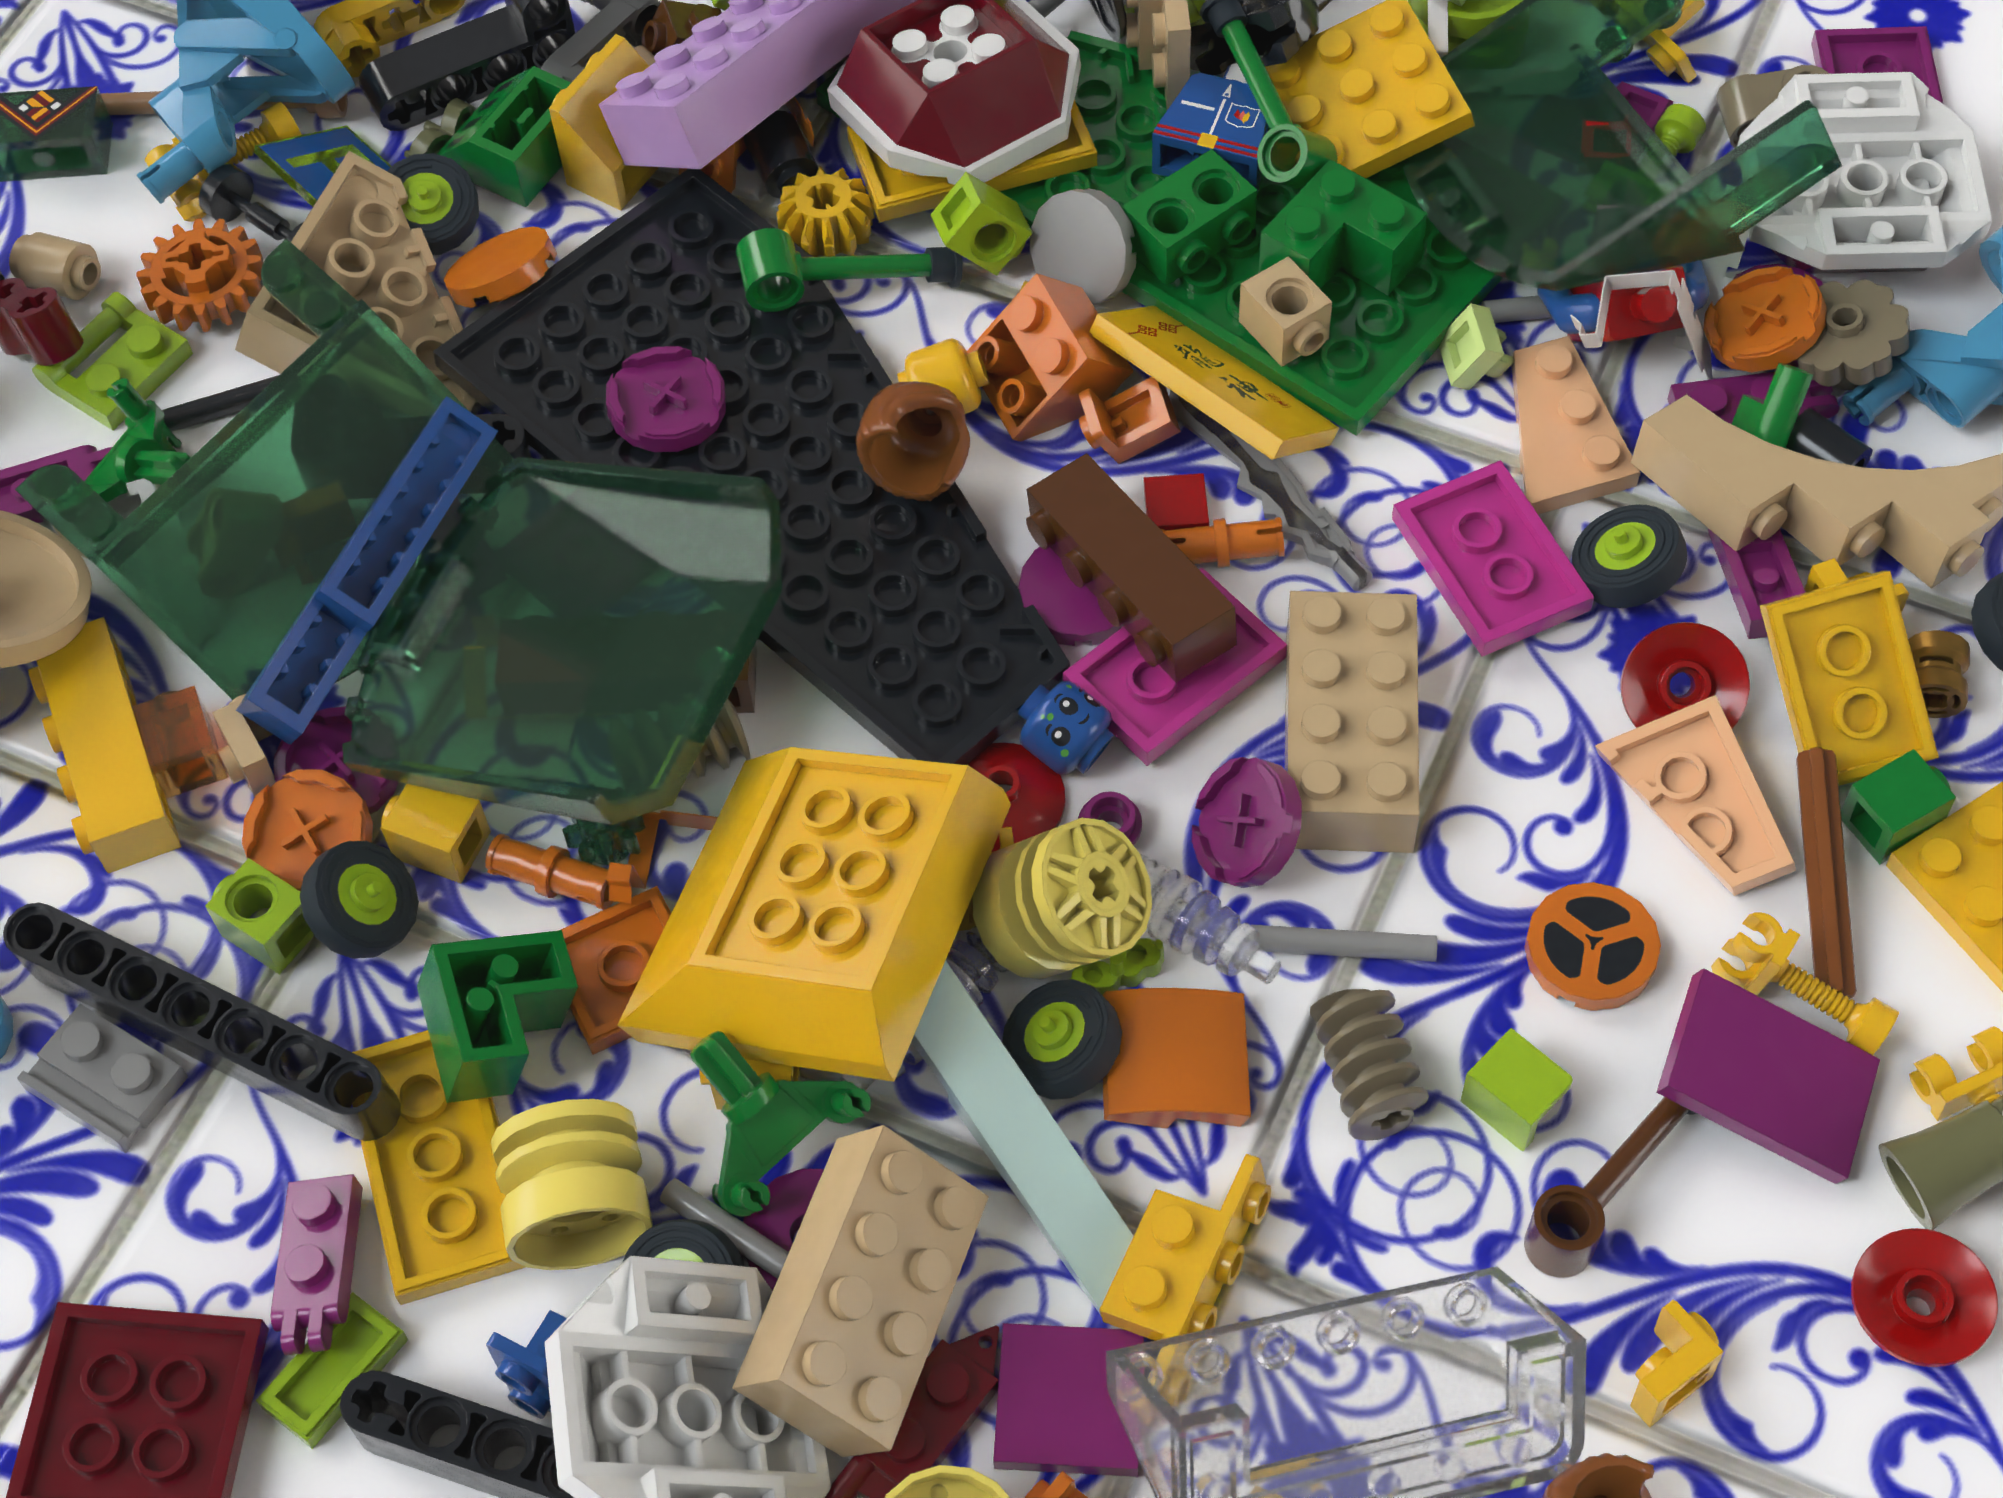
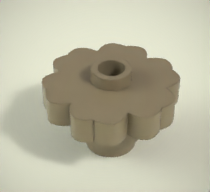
M1866 279L1858 280L1848 288L1836 281H1830L1821 285L1819 289L1827 306L1826 326L1817 342L1795 360L1798 361V367L1814 374L1812 380H1816L1817 383L1827 387L1834 386L1842 390H1853L1858 385L1867 384L1875 377H1881L1891 372L1893 368L1892 356L1901 355L1909 349L1910 333L1908 309L1895 304L1893 290Z

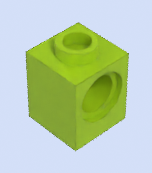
M968 172L963 174L930 214L946 247L996 276L1011 259H1014L1021 253L1027 239L1033 233L1016 201Z
M250 858L234 874L226 876L217 885L212 899L205 905L223 938L279 975L314 936L303 917L300 891ZM269 908L262 916L249 919L256 911Z

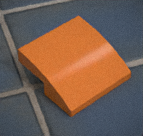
M1138 988L1105 991L1102 994L1115 1008L1122 1029L1120 1052L1109 1073L1103 1078L1104 1120L1167 1129L1177 1118L1241 1127L1251 1117L1244 993L1197 988Z

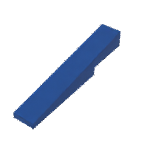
M448 396L442 400L237 707V712L289 745L302 735L362 639L379 619L498 432L496 429Z

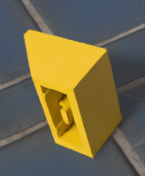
M615 34L600 52H596L590 57L586 67L574 81L555 96L549 111L566 184L621 211L659 167L627 166L624 164L598 105L617 91L616 84L621 79L637 72H643L649 67L646 61L624 37Z

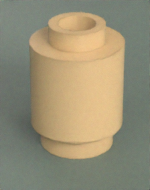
M35 232L31 235L26 234L19 237L10 252L9 266L15 278L22 279L26 286L32 289L52 287L58 292L59 296L69 299L80 300L86 297L97 286L101 276V266L96 251L91 245L43 232Z

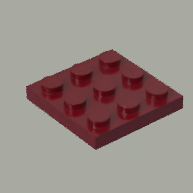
M57 1302L6 1498H231L269 1331L263 1319Z

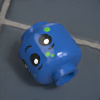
M1072 681L1058 683L1051 691L1042 684L1039 685L1018 712V715L1026 720L1020 732V743L1059 775L1069 774L1075 769L1085 774L1115 736V734L1108 730L1112 719L1111 712Z

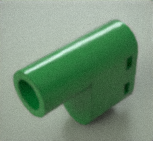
M1778 363L1765 400L1743 394L1732 425L1768 443L1786 448L1814 374L1791 365Z

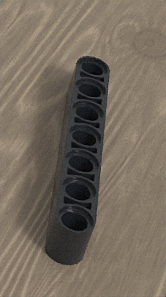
M40 902L26 904L18 908L8 918L3 930L5 945L40 982L355 1139L363 1141L377 1140L387 1135L396 1126L401 1114V1103L381 1072L370 1061L51 905ZM101 964L95 971L90 973L95 966ZM154 988V990L147 997L140 1000V998L147 991ZM208 1013L200 1023L192 1026L198 1017ZM262 1039L255 1049L244 1053L245 1049L252 1042ZM316 1065L315 1070L308 1077L297 1080L304 1069ZM366 1092H372L365 1103L351 1108L352 1103L358 1096Z

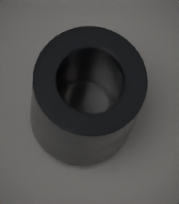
M776 110L744 135L745 145L767 192L772 197L780 199L782 187L795 185L797 173H802L809 177L816 175L819 167L796 119L789 112Z
M1812 408L1806 409L1800 415L1798 414L1786 445V449L1816 459L1866 468L1873 452L1871 447Z

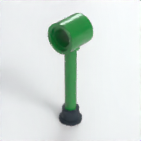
M1207 0L1200 9V16L1204 22L1211 23L1218 37L1225 38L1270 129L1264 135L1258 147L1257 161L1259 169L1268 180L1301 190L1329 159L1338 162L1335 146L1327 137L1303 129L1299 124H1293L1245 28L1248 19L1242 9L1244 0ZM1300 151V158L1295 166V158Z
M764 228L753 231L742 238L736 248L747 301L753 308L764 312L781 311L796 304L804 294L803 281L926 277L928 283L947 282L949 287L957 288L960 286L963 272L962 256L948 247L926 248L925 254L801 257L800 252L795 250L792 237L787 232L776 228Z

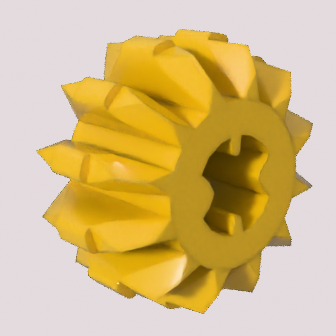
M819 166L815 176L809 177L802 173H797L795 185L782 187L781 204L778 205L779 211L776 212L778 228L787 232L792 237L793 242L812 257H818L819 255L825 257L836 256L839 253L854 256L857 244L869 243L871 226L873 225L872 219L875 218L870 195L867 194L866 187L863 185L861 178L849 179L844 168L839 169L832 175L826 174L822 167Z

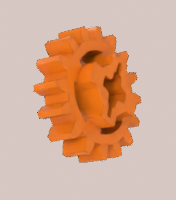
M198 218L194 221L193 230L185 232L178 224L172 226L174 237L170 240L156 236L153 242L157 252L142 253L140 258L145 269L136 272V277L142 288L140 291L149 311L155 310L162 324H166L175 318L180 331L185 332L192 322H199L203 332H208L212 326V320L219 318L227 326L233 324L231 312L237 309L246 313L250 307L248 296L256 297L262 288L260 280L268 278L263 262L264 259L255 238L248 239L246 231L242 226H238L229 232L225 219H218L212 228H205L202 219Z

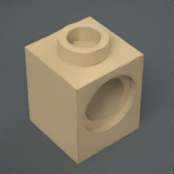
M1289 256L1241 283L1239 322L1281 367L1301 355L1308 356L1313 354L1329 339L1332 301Z

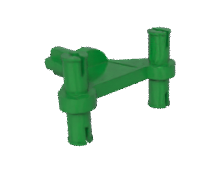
M121 378L111 385L114 388H108L107 396L126 415L125 425L128 429L82 485L73 488L54 465L46 466L39 471L44 478L38 475L34 477L35 485L39 486L54 503L53 513L62 523L66 525L73 524L92 546L103 543L107 539L104 535L110 536L112 531L111 527L106 525L96 514L95 510L116 497L127 493L126 483L145 478L152 482V484L187 486L194 478L190 471L194 461L187 453L177 452L174 449H180L182 442L165 425L164 412L155 401H145L127 378Z
M715 1031L704 1037L690 1053L691 1060L726 1101L721 1110L728 1119L725 1127L726 1139L719 1184L715 1183L711 1192L714 1202L735 1216H749L754 1212L763 1210L761 1204L765 1206L769 1204L770 1191L759 1179L823 1120L827 1119L838 1124L850 1123L856 1118L863 1117L864 1114L861 1111L868 1112L871 1107V1098L868 1092L848 1081L775 1080L769 1072L758 1076L724 1033L720 1031Z

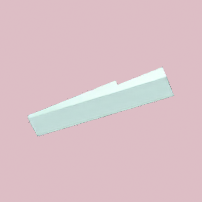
M945 960L911 1042L947 1091L948 1101L1099 1312L1134 1235Z

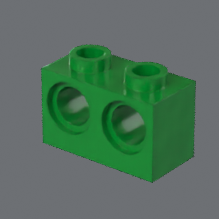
M1210 149L1122 206L1123 211L1131 221L1135 237L1130 238L1132 253L1137 252L1136 258L1165 286H1168L1184 274L1196 272L1205 264L1207 259L1230 244H1239L1255 229L1257 189L1213 149Z

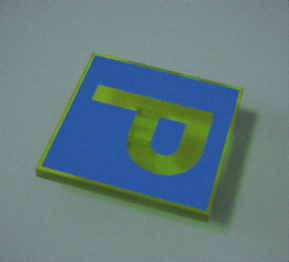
M347 125L255 145L254 153L312 207L319 199L348 151L386 171L392 167Z

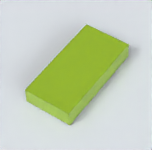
M352 1292L350 1294L347 1321L344 1324L333 1325L330 1349L328 1351L312 1352L307 1342L303 1353L297 1354L256 1399V1402L265 1412L313 1449L341 1417L340 1401L342 1393L349 1382L362 1373L373 1370L382 1371L408 1341V1338L403 1330Z

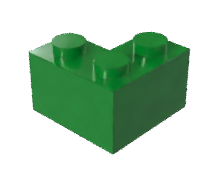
M1329 159L1261 231L1259 273L1289 256L1320 290L1339 269H1342L1389 296L1422 259L1428 213Z
M562 930L431 944L417 989L447 1103L513 1094L529 1056L524 1033L561 1028L578 989Z

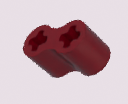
M9 278L0 281V347L6 355L29 354L38 365L49 366L65 361L81 349L84 343L83 337L54 288H28L20 278Z

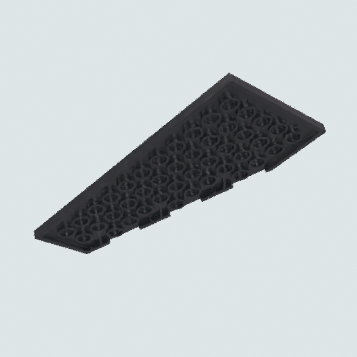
M687 169L551 266L540 280L524 291L502 301L433 351L437 368L492 414H507L517 418L523 425L528 445L728 614L751 616L754 635L899 758L967 765L1022 718L1018 715L1020 708L1039 685L1042 684L1051 691L1058 683L1063 682V672L1070 667V661L1035 606L1024 607L1018 587L988 542L986 529L956 482L953 483L949 490L941 492L933 500L921 502L914 499L897 497L885 491L882 487L877 486L870 476L864 472L856 446V436L860 427V421L872 398L880 390L892 385V381L862 334L855 332L823 280L803 281L804 294L801 299L793 306L781 311L764 312L753 308L748 303L736 255L737 245L742 238L753 231L775 227L700 169ZM794 243L795 250L800 252L801 257H812ZM679 346L692 350V356L700 358L704 362L706 357L715 364L724 380L726 394V413L717 431L702 443L679 452L648 451L632 446L618 435L607 415L606 384L612 373L614 378L616 373L622 369V362L634 353L652 347Z

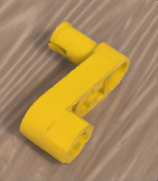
M344 0L322 11L316 18L314 29L341 61L350 76L355 78L360 76L368 63L381 56L380 46L440 22L443 18L457 12L466 0H419L420 3L415 4L413 0ZM394 9L395 12L390 14L389 11Z

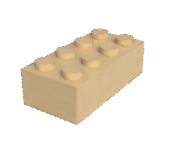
M1290 591L1286 631L1285 770L1295 780L1302 801V824L1295 849L1413 853L1420 816L1417 594Z
M885 1125L837 1138L732 1389L841 1457L890 1451L989 1196Z

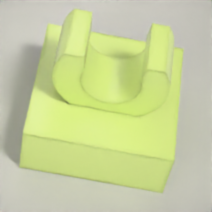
M1470 303L1449 326L1439 346L1450 385L1453 387L1470 390L1484 375L1494 378L1500 377L1514 363L1513 356L1504 354L1501 344L1507 337L1505 332L1496 328L1490 308Z

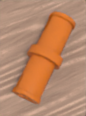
M1281 517L1226 524L1225 518L1213 519L1212 526L1175 530L1161 529L1193 564L1217 562L1218 568L1230 567V561L1270 556L1285 557Z
M498 834L488 848L485 867L488 869L487 872L489 874L501 875L535 887L537 894L548 898H554L560 894L594 905L601 910L609 908L613 901H609V884L606 880L608 869L570 857V852L565 848L551 845L549 848L544 849L512 839L505 834Z

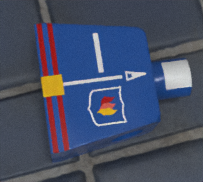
M1237 63L1227 67L1223 78L1204 73H1197L1189 78L1153 131L1152 173L1168 177L1210 149H1213L1254 186L1258 194L1261 171L1258 166L1257 152L1262 138L1269 131V127Z

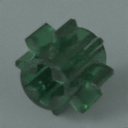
M596 787L592 788L591 794L584 797L579 804L569 803L567 806L571 820L574 823L562 829L567 847L578 848L581 861L591 864L595 862L601 865H609L610 862L619 863L629 853L639 854L641 849L637 836L634 833L646 828L641 809L625 810L624 805H630L624 790H620L613 795L608 792H599Z

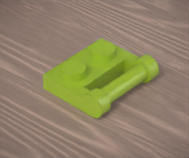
M113 292L102 302L101 307L103 311L80 331L84 343L79 351L60 363L49 366L36 364L32 368L34 376L45 388L113 431L126 418V415L116 403L107 396L108 388H114L111 386L114 382L121 378H127L134 389L146 400L193 355L186 338L138 310L129 299L119 292ZM119 327L127 331L77 379L70 375Z

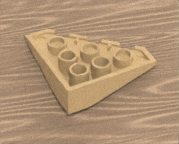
M348 151L247 310L235 350L287 378L303 383L317 375H335L343 379L347 384L352 398H363L376 406L412 417H431L446 396L470 412L477 402L436 367L433 351L462 331L463 327L450 295L439 298L429 273L435 270L437 264L422 228L410 229L401 207V205L406 204L408 199L401 179Z

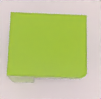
M1510 1028L1467 1072L1460 1101L1515 1147L1524 1151L1534 1140L1538 1122L1571 1088L1573 1079L1570 1074L1514 1029Z

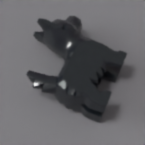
M1244 0L1242 9L1248 19L1245 28L1264 66L1286 63L1299 51V48L1316 34L1319 29V13L1332 0ZM1202 18L1190 23L1191 46H1198L1210 39L1208 50L1195 59L1200 73L1212 76L1222 74L1228 66L1237 63L1225 38H1220L1216 35L1211 23L1204 22Z

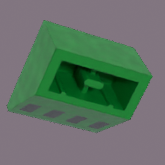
M533 66L500 83L437 154L450 158L468 172L474 184L527 207L562 166L549 107L552 105L555 96L562 89L567 88L571 82Z

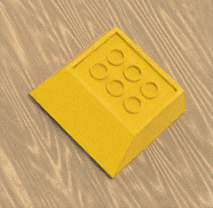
M788 747L746 760L617 1026L638 1042L693 1050L704 1037L715 1031H720L724 1033L744 1059L895 1082L1011 806L1004 789L969 765Z

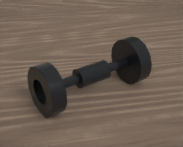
M225 164L212 171L200 190L199 205L202 211L216 221L218 219H225L226 223L236 219L245 212V218L249 223L277 241L286 240L282 250L283 255L303 222L292 231L290 230V223L260 202L250 203L254 190L253 180L249 174L237 166Z

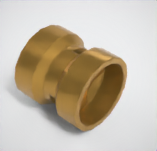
M1932 630L1914 634L1908 641L1928 717L1946 718L1957 715L1965 709L1968 703L1969 686L1967 680L1962 675L1967 672L1970 665L1969 643L1962 636L1948 631Z

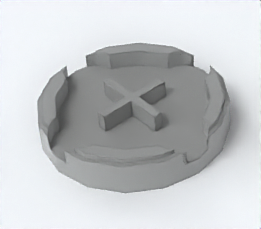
M1077 188L1053 195L1038 209L1031 226L1033 233L1030 236V253L1036 273L1082 287L1092 304L1113 299L1128 285L1136 267L1137 252L1132 253L1130 239L1135 237L1131 221L1118 202L1100 190Z

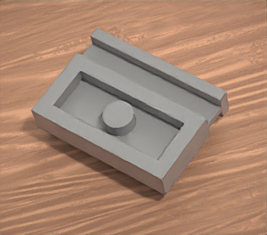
M81 1003L37 1053L39 1060L27 1073L23 1070L17 1077L25 1090L124 1153L132 1146L129 1141L141 1127L146 1129L188 1078L182 1066Z

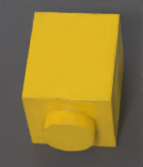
M412 775L401 794L393 796L387 803L380 827L391 853L399 860L460 884L463 882L491 833L480 800Z

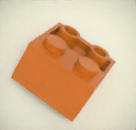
M1038 273L1029 280L967 350V353L979 351L990 384L982 386L1011 438L1020 442L1077 420L1085 415L1078 393L1090 388L1104 402L1134 372L1125 358L1094 338L1089 332L1098 312L1083 288Z

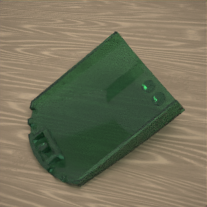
M517 457L498 471L505 481L499 484L484 499L477 503L472 496H469L456 509L463 519L441 543L433 538L428 540L379 619L372 627L357 667L364 673L358 696L348 697L345 715L352 721L351 741L343 743V762L352 771L507 806L610 825L674 804L782 593L780 502L766 482L758 477Z

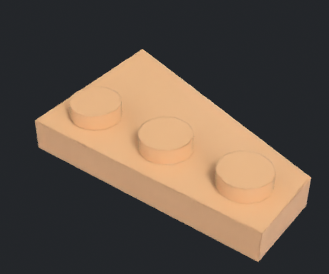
M1565 336L1515 350L1513 353L1514 363L1511 365L1516 423L1519 426L1520 472L1523 474L1524 495L1537 514L1636 487L1640 470L1631 463L1632 455L1571 338Z
M1716 695L1595 745L1598 755L1734 896L1796 871L1794 860Z

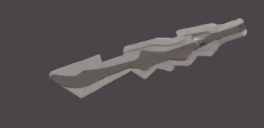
M1170 390L1169 397L1177 421L1240 468L1237 488L1262 501L1265 519L1281 517L1284 538L1302 545L1310 561L1332 568L1353 590L1359 591L1368 585L1373 575L1351 550L1349 538L1325 507L1318 510L1308 500L1302 484L1280 458L1271 460Z

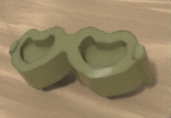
M458 98L453 99L446 106L441 126L427 120L423 126L424 130L414 139L410 150H406L404 156L407 158L414 154H437L475 112L476 108Z

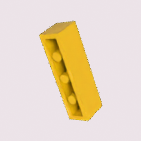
M104 617L87 622L71 642L55 653L36 660L38 666L28 669V673L39 702L41 704L48 702L52 715L42 718V722L53 751L55 753L63 751L66 765L58 767L57 774L70 804L77 802L81 816L71 819L79 846L84 855L95 852L106 872L111 873L181 848L182 846L122 651Z

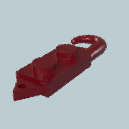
M997 1325L951 1344L942 1339L925 1361L892 1449L890 1451L853 1456L832 1482L825 1498H857L859 1495L863 1498H885L888 1492L910 1474L941 1465L998 1391L999 1380L994 1376L1000 1337L999 1327ZM984 1341L992 1343L989 1348H982L980 1346Z

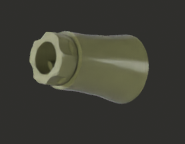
M2003 1095L1991 1103L1984 1100L1956 1116L1916 1133L1879 1144L1880 1157L1893 1185L1911 1213L1925 1229L1934 1230L1961 1207L2003 1181Z

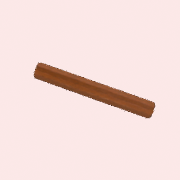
M1814 747L1810 748V750L1799 752L1796 758L1814 978H1819V982L1824 981L1825 986L1830 985L1831 989H1837V993L1842 992L1843 997L1846 995L1850 999L1855 996L1857 988L1837 759L1833 750Z

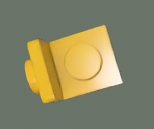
M1674 1299L1661 1308L1654 1328L1655 1334L1667 1347L1661 1348L1649 1357L1635 1373L1639 1382L1630 1407L1649 1428L1714 1376L1724 1352L1719 1347L1718 1337L1710 1324L1694 1311L1687 1313Z

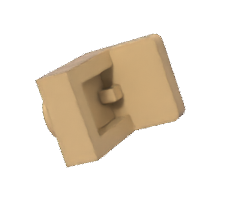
M243 694L233 699L227 706L212 712L226 746L216 751L233 784L245 779L255 797L267 785L271 787L276 783L267 758L258 744L259 741L273 734L236 711L246 695Z

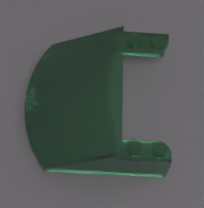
M1523 0L1450 51L1448 55L1441 58L1470 108L1475 126L1405 159L1403 169L1414 197L1422 210L1428 213L1427 218L1431 224L1463 256L1505 279L1530 287L1560 291L1602 282L1604 277L1608 275L1648 272L1746 251L1739 235L1842 167V164L1817 108L1810 100H1805L1710 166L1691 177L1600 69L1608 62L1615 63L1625 59L1632 52L1634 44L1656 29L1662 30L1673 26L1681 17V8L1685 0ZM1586 121L1607 122L1609 125L1586 126Z
M285 239L267 256L262 265L261 279L269 294L313 332L318 339L135 511L124 519L74 471L57 464L37 469L15 488L19 495L51 530L77 551L90 567L231 700L240 695L247 694L442 400L448 396L467 409L362 299L357 301L288 239ZM495 438L479 460L379 619L362 639L336 682L357 670L363 675L403 647L426 627L450 601L475 566L472 561L473 557L482 545L487 533L493 534L501 515L498 512V508L507 483L511 484L515 467L513 456Z

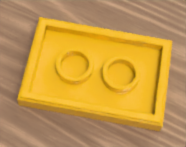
M1890 571L1876 572L1760 605L1798 754L1814 747L1833 750L1837 759L1839 786L1859 781L1913 749L1925 762L1939 758Z

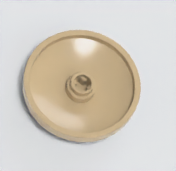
M0 510V668H6L33 662L53 654L66 646L79 634L89 614L92 581L85 561L65 539L39 523Z

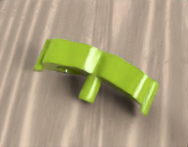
M1140 938L1133 948L1110 957V964L1098 960L1091 964L1078 966L1072 971L1071 978L1069 979L1089 984L1095 987L1101 995L1105 991L1118 990L1121 986L1137 987L1146 977H1155L1160 973L1162 963L1164 962L1163 942L1160 939L1154 941L1150 938Z

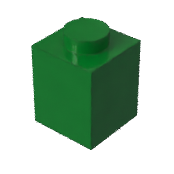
M1913 749L1852 784L1841 809L1843 823L1877 863L1881 865L1888 861L1892 852L1947 818L1956 796L1952 793L1943 773L1937 768L1929 766Z

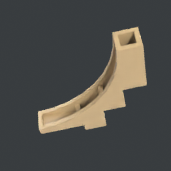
M1687 394L1643 420L1631 459V463L1735 551L1740 550L1758 537L1761 540L1770 538L1780 527L1785 529L1823 562L1835 558L1839 566L1855 556L1859 558L1868 556L1879 545L1931 589L1953 574L1958 577L1964 576L1978 563L1984 553V548L1980 544L1985 533L1991 530L2003 516V453L1957 466L1918 470L1863 468L1816 459L1768 443L1722 420Z

